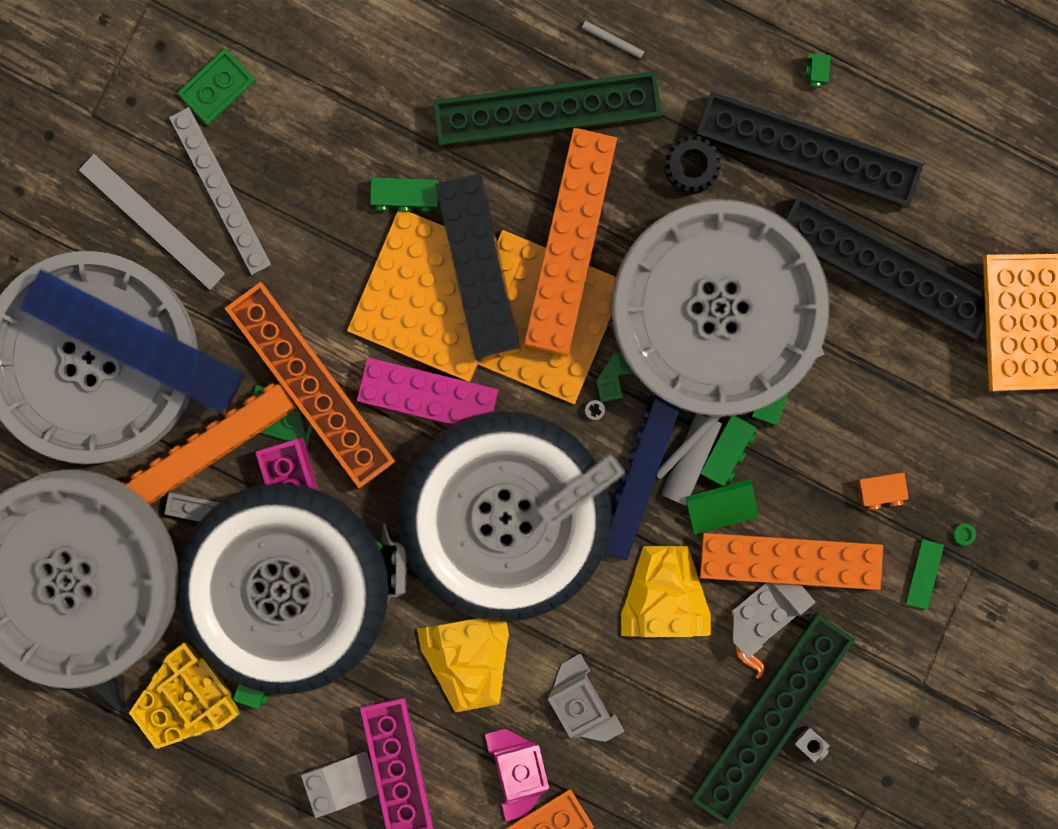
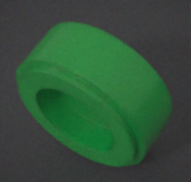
M958 524L953 530V539L959 545H970L976 538V531L970 524Z

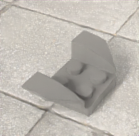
M382 524L381 543L384 545H397V551L392 552V565H396V573L392 574V588H396V593H388L389 601L390 597L400 596L407 591L408 559L403 544L391 542L386 524Z
M766 582L731 611L733 617V643L749 659L763 647V643L793 618L803 614L816 602L801 585Z
M580 653L561 664L554 688L548 700L570 738L585 737L606 742L625 730L615 714L609 716L587 677L590 669Z

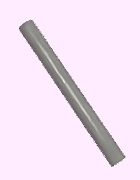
M710 415L655 472V475L662 479L722 415Z

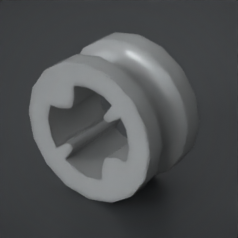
M597 400L590 401L585 407V414L591 420H599L605 413L603 403ZM594 404H598L601 414L599 416L596 414V417L591 416L590 405L594 407Z

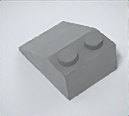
M367 751L305 771L301 775L315 818L338 811L379 794L375 774Z

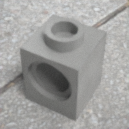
M809 726L793 741L814 762L823 760L829 753L827 749L830 746ZM811 740H817L819 743L815 751L807 749V744Z

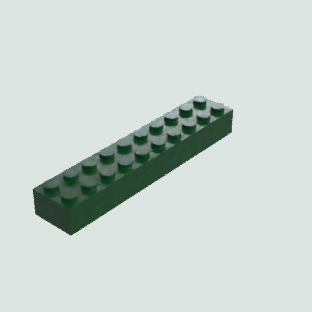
M656 71L433 100L440 148L573 131L574 128L588 129L661 119L662 116Z
M815 613L690 796L691 801L729 826L856 639L821 615Z

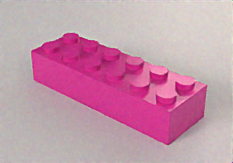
M367 358L357 401L453 425L474 415L494 412L499 389Z
M406 696L362 705L360 710L386 829H434Z

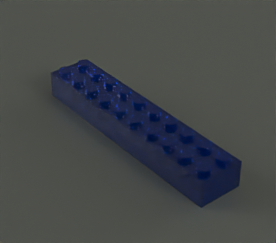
M42 269L39 270L20 307L21 311L221 414H226L246 375Z

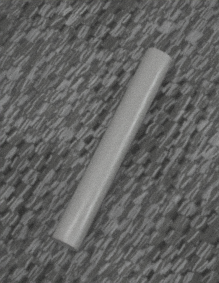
M585 21L582 26L583 30L639 59L642 58L645 52L588 21Z

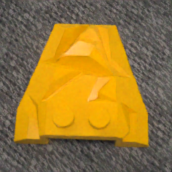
M643 546L621 612V636H711V613L688 546Z
M474 618L417 628L421 651L455 712L499 704L509 637L507 622Z
M186 642L166 656L163 661L164 663L158 672L154 674L152 681L129 712L155 749L182 741L185 738L201 735L210 730L220 729L239 715L237 705L232 700L233 695L212 665Z

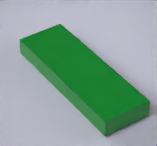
M921 539L905 604L928 610L944 548L943 544Z

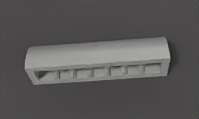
M695 414L684 442L708 417ZM716 422L672 467L660 495L686 506L685 497L691 495L722 423Z

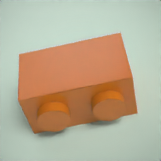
M905 473L857 480L861 506H868V510L881 508L882 503H890V506L903 505V500L909 499Z

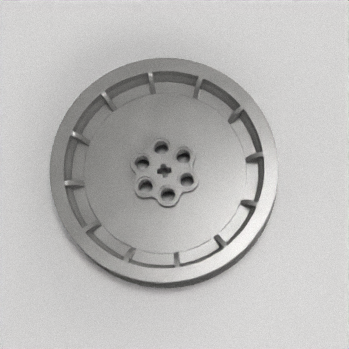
M715 200L700 202L675 210L654 222L635 240L617 272L612 293L611 312L613 329L619 349L630 369L646 387L664 400L693 412L709 415H734L750 412L776 401L789 392L806 375L817 358L825 338L829 316V299L825 277L816 255L806 240L789 223L774 213L749 203ZM730 281L736 285V291L731 295L725 291V285ZM705 282H710L714 287L710 295H706L702 290ZM740 301H744L748 307L744 314L738 313L736 309ZM694 302H699L702 305V312L698 315L691 311V306ZM717 302L719 304L723 303L725 306L722 308V314L714 310L717 307ZM707 321L712 322L714 325V330L710 334H706L703 331V324ZM729 321H733L736 324V331L732 334L727 333L725 329L726 323Z
M95 251L70 252L53 256L30 267L13 280L0 295V420L24 444L41 454L65 462L83 464L109 463L143 452L161 440L178 422L188 406L195 388L199 362L198 344L195 330L186 308L175 292L157 275L137 263L117 255ZM87 330L94 332V338L90 342H86L84 339V334ZM107 340L114 342V349L110 352H106L104 349V344ZM69 342H73L75 345V351L72 354H67L65 351V347ZM89 353L95 356V360H91L92 364L86 361V356H89ZM109 362H113L116 367L115 372L112 374H107L105 371V367ZM73 364L76 366L77 372L74 376L69 377L67 375V367ZM93 374L97 378V383L90 387L86 381L88 376Z
M59 470L44 473L0 495V662L18 675L42 685L59 688H80L107 681L146 655L160 640L170 623L176 606L178 565L173 544L162 521L148 503L124 484L105 475L83 470ZM65 552L69 553L71 561L65 558ZM47 563L52 566L53 572L48 570ZM84 563L90 566V572L84 568ZM49 585L54 588L55 594L49 591ZM86 585L91 587L92 594L87 592ZM68 596L74 600V605L69 603Z

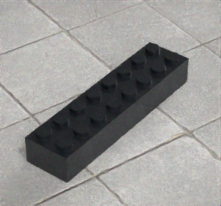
M480 174L437 183L436 188L474 358L477 361H483L521 352L483 178Z

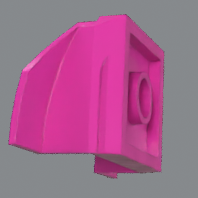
M507 729L484 734L489 754H494L505 801H501L505 821L528 815L540 796L549 790L539 745L529 742Z

